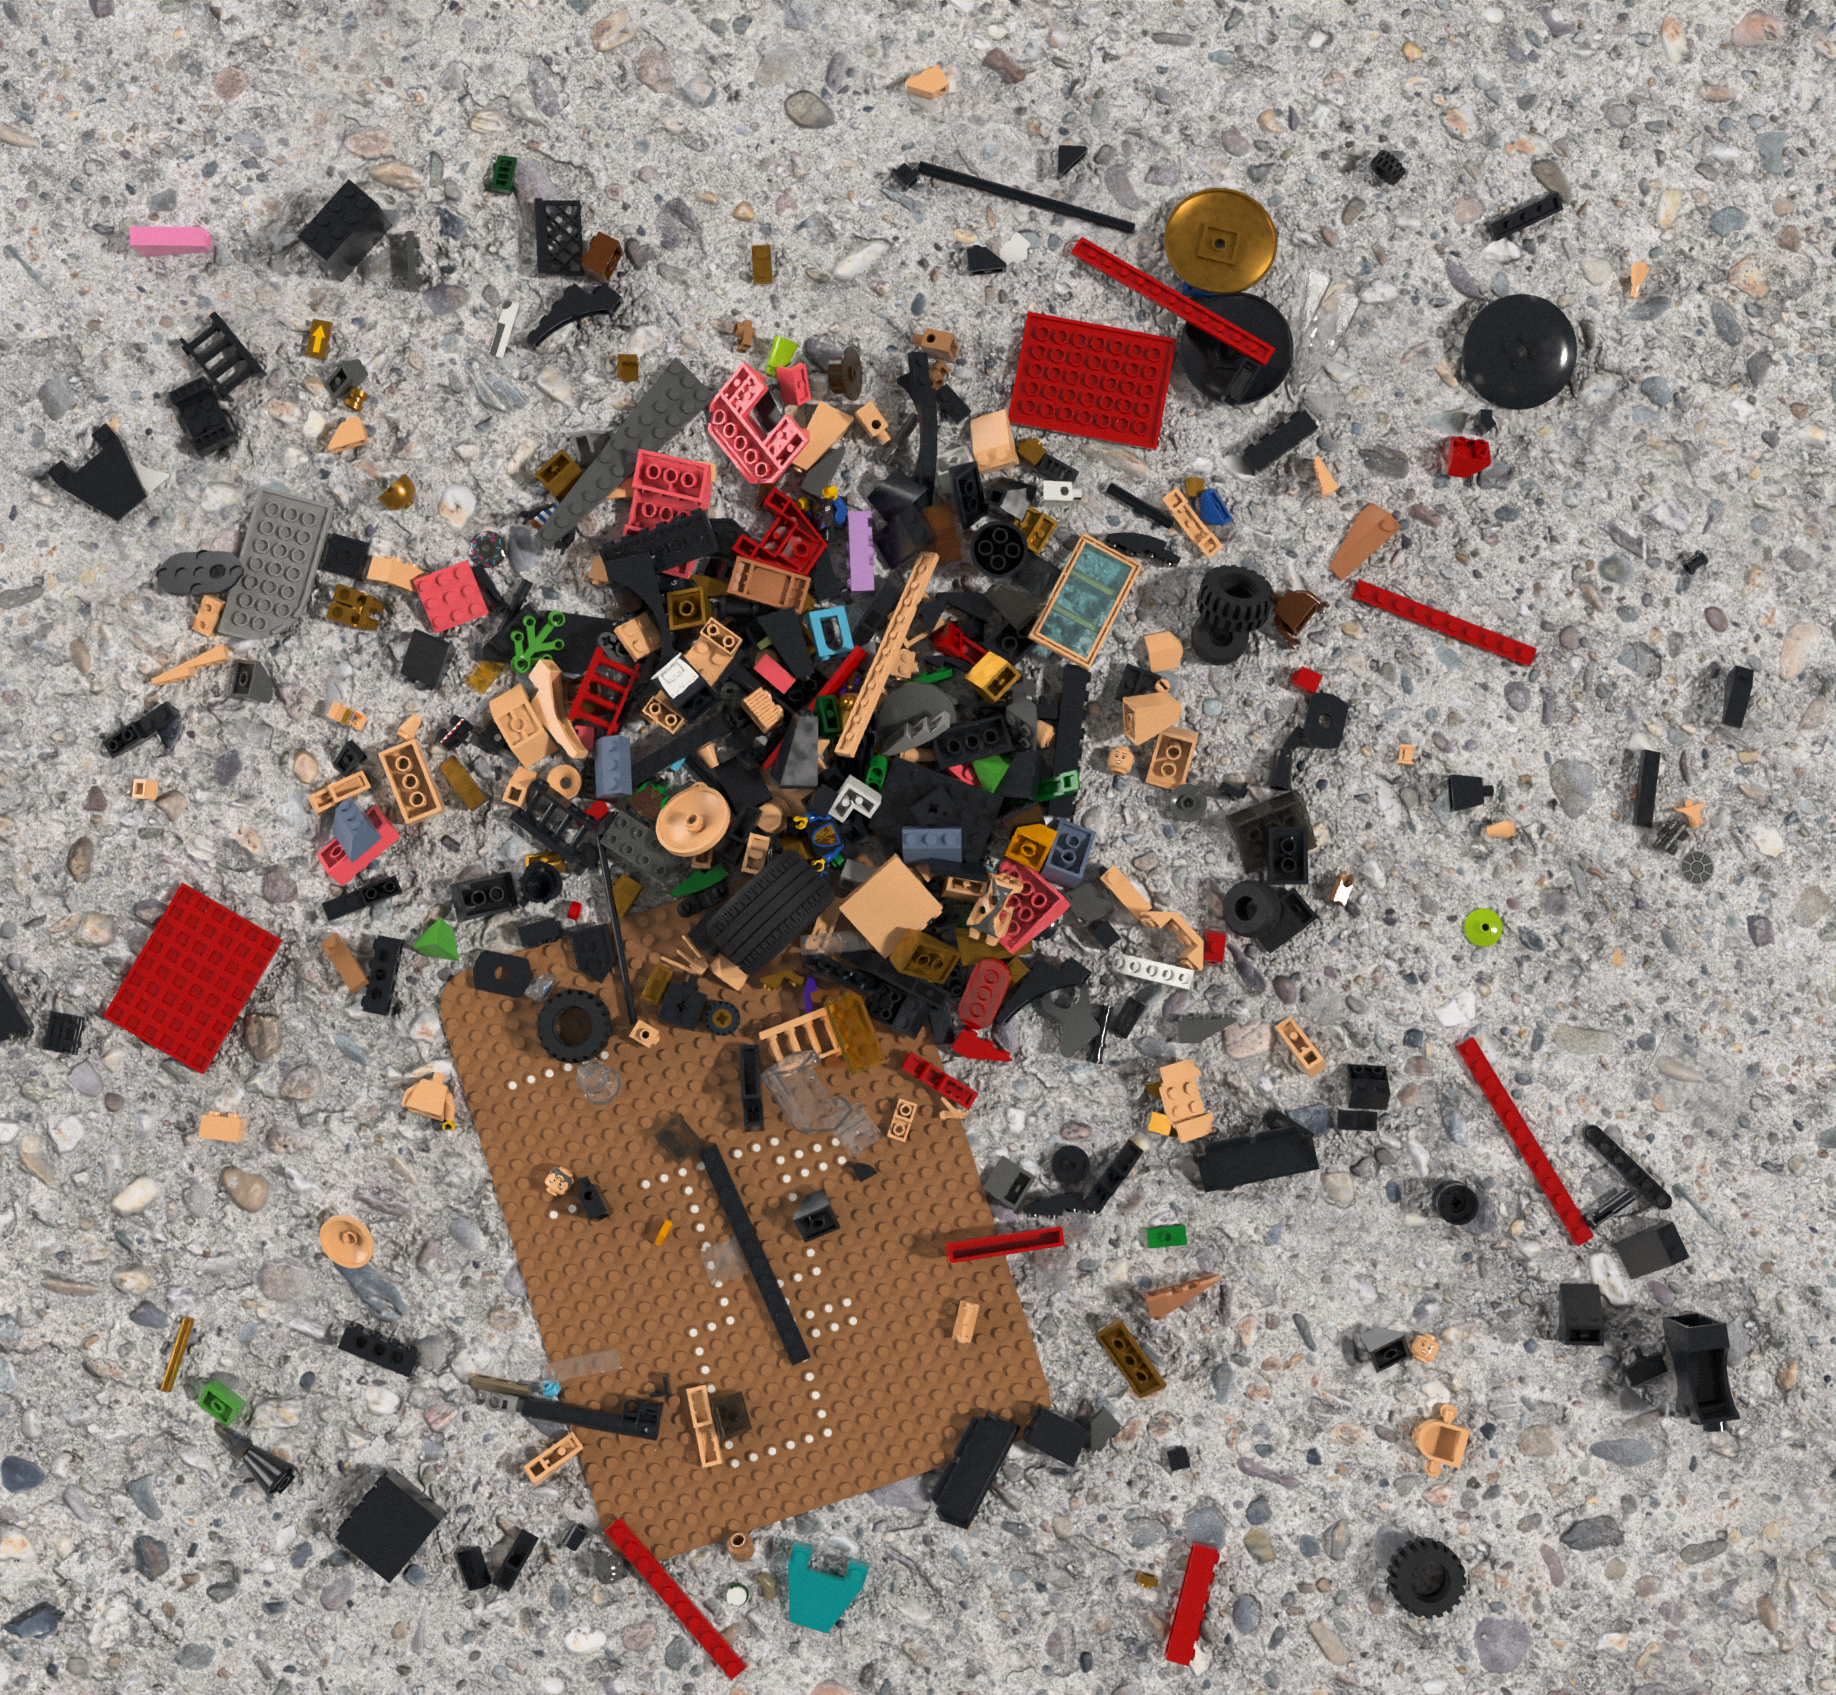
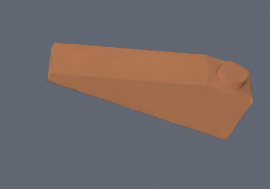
M1371 503L1357 516L1329 568L1342 581L1402 526L1390 513Z

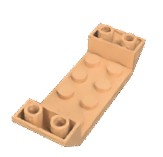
M711 617L699 632L701 634L686 654L685 658L712 687L733 659L743 640ZM661 690L656 697L652 696L642 712L672 734L687 721Z

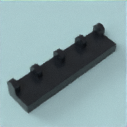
M1551 191L1548 195L1536 198L1527 205L1519 206L1508 214H1503L1493 221L1486 222V228L1490 230L1493 241L1503 239L1563 210L1559 192Z

